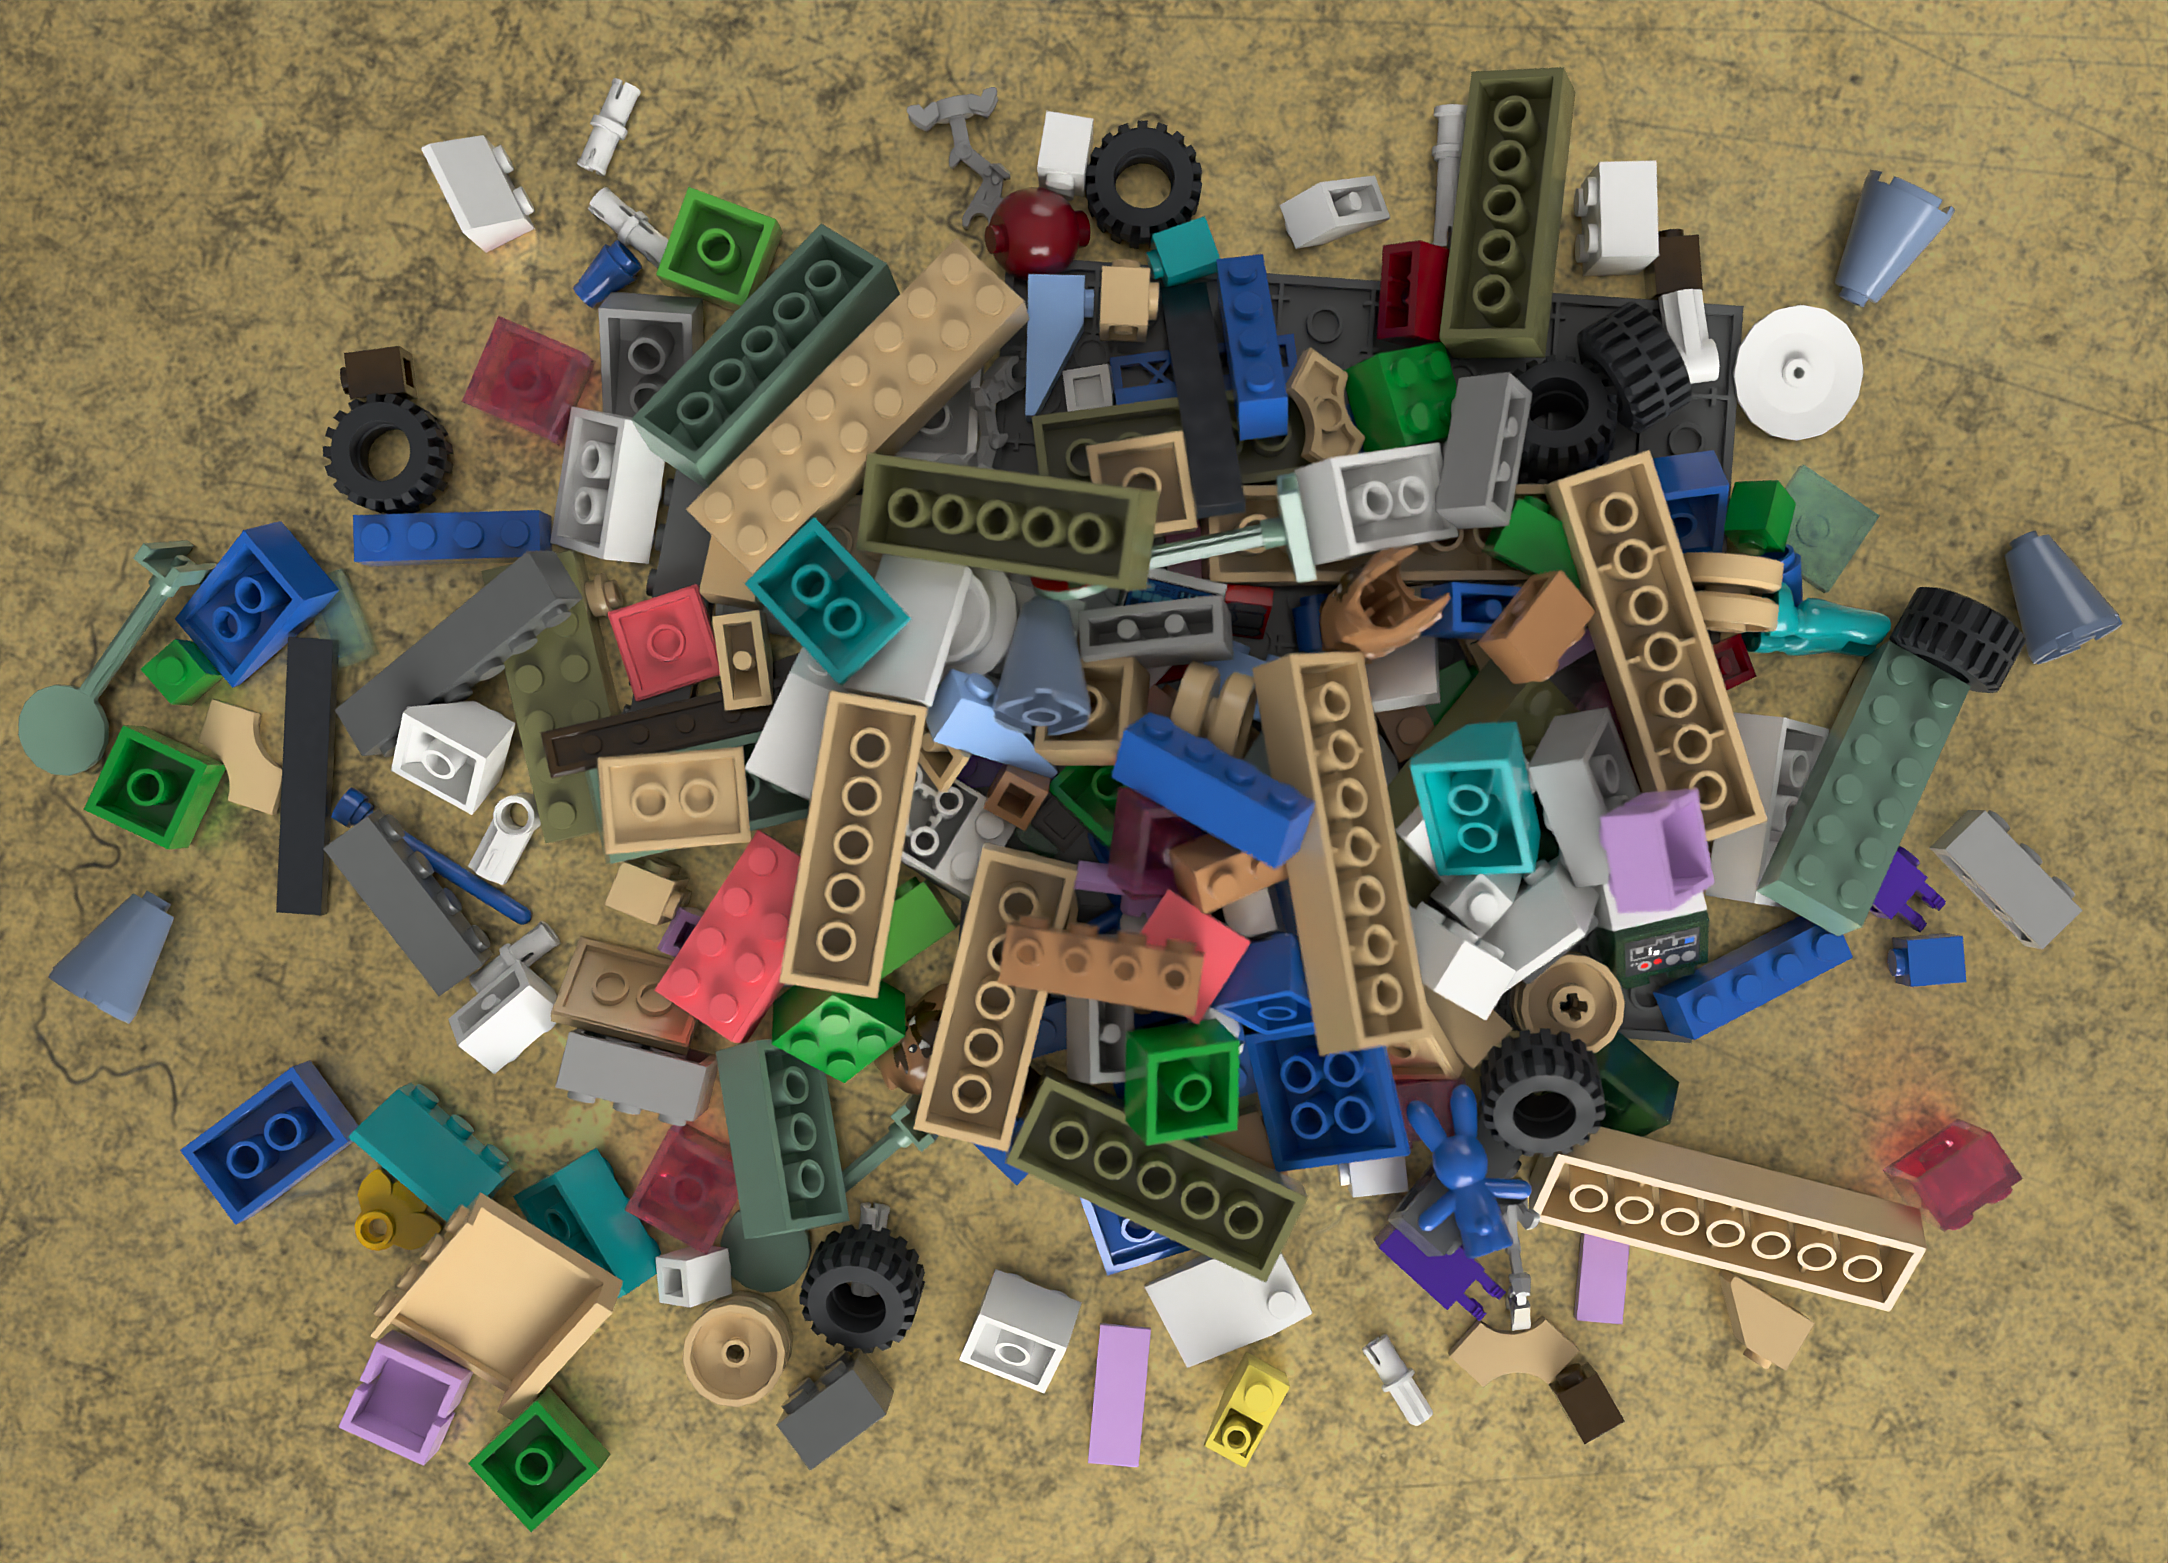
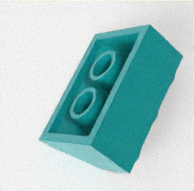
M1516 722L1466 725L1411 759L1410 768L1438 876L1534 872L1541 832Z
M409 1083L398 1088L348 1138L448 1222L460 1204L467 1208L479 1193L492 1199L515 1171L507 1165L509 1159L501 1150L491 1144L483 1145L472 1135L474 1129L466 1120L456 1114L450 1116L437 1105L439 1103L438 1097L431 1090L421 1084L415 1086Z
M597 1148L576 1158L513 1196L530 1224L621 1279L623 1284L618 1298L627 1295L657 1274L655 1257L661 1255L660 1248L657 1242L646 1232L637 1216L635 1205L624 1195L614 1178V1172L610 1163L601 1156Z

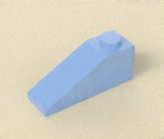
M1028 274L1029 321L1027 322L1025 409L1027 422H1032L1031 416L1041 414L1084 332V318H1093L1094 289H1085V275Z
M951 668L937 689L932 706L925 707L927 708L926 722L932 740L1053 779L1058 773L1055 765H1051L1034 751L1035 729L1032 727V734L1019 733L1006 729L995 721L993 703L998 688L980 674H967Z

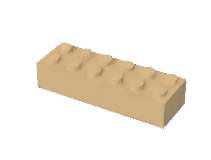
M829 691L779 982L877 998L927 708Z
M984 842L914 1129L1008 1152L1047 992L998 984L1006 929L1010 922H1020L1022 914L1049 918V927L1063 929L1078 872L1076 864Z

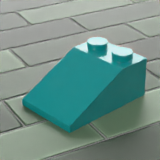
M815 517L744 583L840 686L845 684L911 620L908 614Z

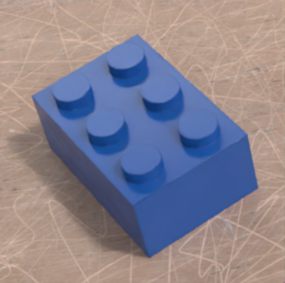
M309 1060L288 1069L180 1151L234 1224L237 1225L259 1213L353 1143L348 1137L359 1125Z

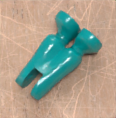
M1782 582L1779 590L1762 595V598L1772 600L1779 605L1776 631H1745L1741 635L1747 651L1753 653L1779 651L1784 652L1788 656L1835 653L1847 656L1868 657L1874 652L1876 645L1881 643L1891 628V621L1889 617L1879 612L1840 605L1818 598H1807L1796 608L1791 589L1786 583Z

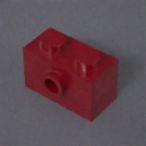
M1422 240L1383 245L1377 339L1409 348L1442 342L1439 336L1450 249Z

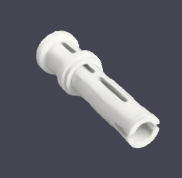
M1460 104L1440 105L1434 108V117L1438 118L1437 145L1432 147V156L1434 161L1438 162L1434 241L1432 244L1440 247L1447 246V249H1450L1467 113V105Z

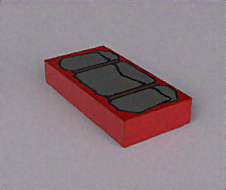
M1237 584L1227 585L1224 601L1231 613L1232 636L1263 639L1272 609L1274 590Z

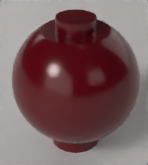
M1043 187L1022 188L1005 197L994 210L989 226L985 229V245L988 252L993 254L997 263L1007 273L1018 279L1028 281V274L1059 275L1071 265L1077 255L1078 248L1088 246L1091 236L1090 223L1083 210L1074 211L1071 204L1055 191Z

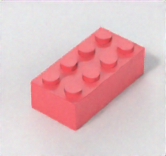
M757 830L655 988L656 992L731 1042L744 1044L749 1041L785 983L779 982V975L800 854L772 836Z

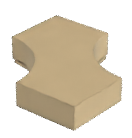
M1308 348L1302 351L1286 384L1287 394L1298 406L1305 424L1306 437L1301 456L1314 464L1329 458L1358 454L1365 436L1353 425L1346 410L1344 389L1348 373L1312 348Z
M212 699L198 743L214 751L225 765L230 786L228 801L268 814H277L281 801L282 766L268 755L260 737L261 713L218 699Z
M1542 1316L1531 1324L1530 1329L1513 1331L1496 1329L1481 1320H1477L1451 1348L1448 1354L1479 1384L1485 1387L1495 1378L1509 1373L1531 1374L1550 1384L1580 1350Z

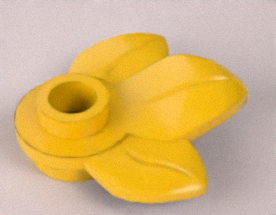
M380 1168L372 1171L362 1181L357 1195L362 1212L358 1215L355 1222V1234L364 1247L374 1251H381L396 1245L407 1250H414L428 1244L430 1239L442 1230V1225L437 1220L424 1213L428 1205L399 1180L393 1184L388 1175ZM375 1219H381L386 1223L387 1230L385 1234H379L374 1230L373 1222Z

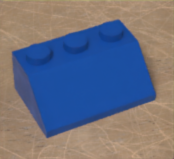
M1710 450L1652 458L1682 554L1697 552L1722 553L1729 483L1715 451Z

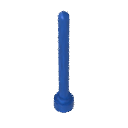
M351 787L337 803L331 818L350 828L373 813L374 806L368 803L369 797ZM404 831V840L414 852L419 851L428 859L434 872L517 924L525 925L530 922L532 914L527 907Z

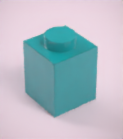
M1205 216L1153 234L1151 238V251L1146 252V259L1153 278L1162 277L1165 287L1182 285L1216 273V259H1221Z

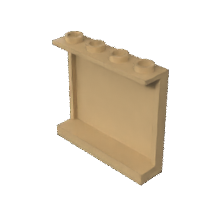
M479 1193L467 1208L461 1204L456 1208L445 1226L447 1232L443 1237L436 1233L430 1239L420 1256L423 1259L418 1265L412 1261L407 1266L396 1284L398 1290L394 1293L388 1289L373 1311V1315L377 1316L378 1320L370 1336L377 1339L390 1323L505 1391L497 1412L513 1421L611 1315L623 1281L484 1194Z

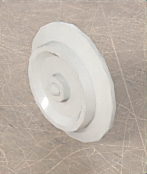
M1796 305L1774 310L1751 327L1738 347L1732 375L1736 399L1749 421L1770 436L1798 441L1823 435L1844 420L1858 399L1864 371L1860 346L1846 323L1826 309Z
M967 566L973 573L939 680L940 685L951 668L967 674L977 673L985 676L994 671L1008 653L1018 620V602L1016 592L1006 572Z

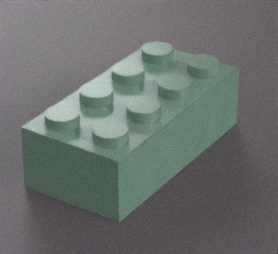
M772 1039L755 1040L716 1051L745 1239L809 1230L850 1221L826 1073L772 1045Z

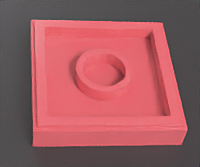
M698 584L607 612L636 702L720 676L715 635L703 596L699 592L700 587Z
M1171 889L1167 890L1140 932L1147 935L1146 943L1166 946L1167 939H1179L1196 943L1195 951L1205 953L1195 1016L1184 1015L1196 1024H1199L1251 943L1249 939L1210 914H1203L1188 900Z

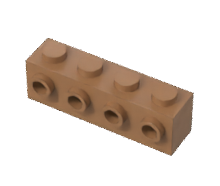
M1025 914L1021 915L1020 922L1012 921L1007 925L998 984L1195 1016L1205 953L1195 951L1196 943L1167 939L1166 946L1146 943L1147 935L1142 933L1119 930L1117 938L1098 935L1099 927L1070 922L1069 929L1065 930L1049 927V918Z

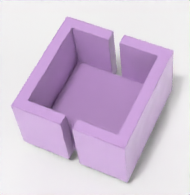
M1697 788L1642 793L1624 803V806H1619L1600 817L1599 838L1602 847L1607 853L1610 869L1608 879L1609 890L1612 896L1615 897L1618 913L1673 911L1690 900L1692 895H1697L1714 884Z
M392 1329L376 1342L360 1378V1381L363 1383L355 1389L339 1428L424 1466L438 1452L455 1415L452 1411L460 1404L473 1372L428 1345Z

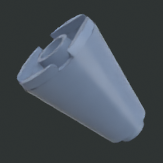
M1870 170L1864 181L1835 280V284L1842 288L1839 296L1863 308L1867 301L1877 303L1951 220L1955 212L1952 206L1939 210L1942 199L1903 179L1894 176L1890 184L1878 181L1882 172L1877 170Z
M2031 531L2009 543L2012 550L2005 554V560L2023 635L2026 638L2025 644L2028 656L2033 664H2043L2081 648L2080 645L2094 638L2097 641L2123 625L2116 610L2049 534L2038 536L2036 531Z
M1037 595L1021 607L993 703L994 719L1004 728L1019 733L1032 734V726H1048V735H1059L1079 730L1089 722L1091 705L1070 611L1067 605L1058 600L1044 599Z
M146 891L142 898L133 893L53 967L49 978L81 999L84 998L97 1005V1008L130 1024L138 1013L174 920L173 916L166 913L171 904L149 891Z

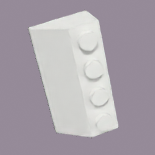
M1734 712L1768 821L1714 839L1711 854L1714 884L1706 888L1705 895L1784 907L1757 892L1756 889L1829 735V729L1784 717Z

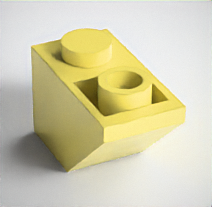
M1245 1352L1223 1392L1204 1446L1246 1468L1290 1389L1286 1373Z

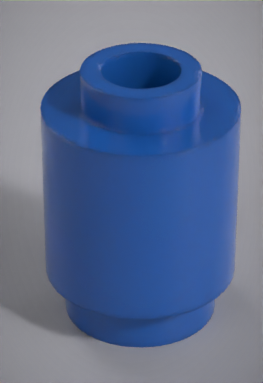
M1327 593L1299 598L1301 606L1292 608L1299 653H1325L1322 651L1319 607L1321 602L1327 597Z

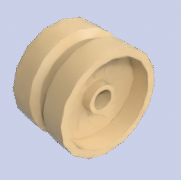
M1683 553L1693 588L1705 590L1694 592L1707 630L1731 633L1776 631L1779 605L1767 598L1750 596V594H1767L1779 590L1782 585L1784 563L1762 557L1738 554Z
M1192 661L1181 682L1170 720L1179 728L1196 737L1209 740L1219 750L1241 760L1257 704L1254 677L1233 672L1224 682L1219 694L1221 681L1218 668Z
M1569 950L1531 984L1519 981L1512 986L1509 1004L1514 1021L1521 1031L1530 1029V1033H1539L1540 1028L1551 1029V1034L1556 1035L1563 1031L1570 1034L1571 1041L1579 1038L1586 1044L1587 1051L1597 1053L1613 1040L1621 1026L1625 1001L1619 981L1605 965L1577 951ZM1569 994L1571 997L1569 1007L1560 1009V1002H1567L1566 995Z
M737 1291L716 1299L703 1310L685 1339L682 1360L688 1380L701 1396L717 1405L741 1407L758 1402L773 1390L791 1357L793 1335L789 1320L775 1302L759 1293ZM734 1344L740 1345L743 1349L740 1352H737L733 1349L732 1346Z

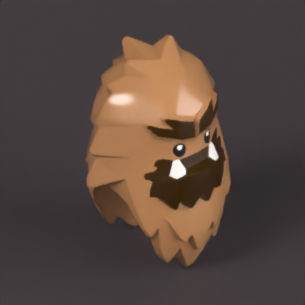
M1415 545L1396 549L1393 547L1383 549L1375 553L1368 562L1352 568L1340 578L1338 589L1331 592L1321 602L1319 607V625L1323 652H1363L1365 665L1372 664V659L1386 656L1395 651L1396 647L1410 643L1412 640L1420 637L1421 632L1432 626L1442 617L1441 611L1450 600L1449 593L1434 600L1417 598L1414 596L1415 588L1406 587L1402 581L1399 572L1402 560L1418 549Z
M948 983L940 984L928 991L914 1005L907 1006L905 1010V1037L873 1061L875 1066L881 1071L883 1080L889 1090H894L898 1087L909 1094H922L949 987Z

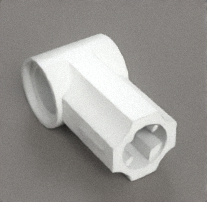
M1702 289L1679 290L1659 297L1662 326L1677 346L1687 367L1691 384L1717 380L1719 375V356L1714 340L1708 337Z
M527 792L517 793L500 800L495 806L493 820L468 865L476 874L501 885L507 883L534 830L538 829L541 825L534 794ZM515 802L522 804L528 811L529 818L523 827L515 824L510 817L511 806Z

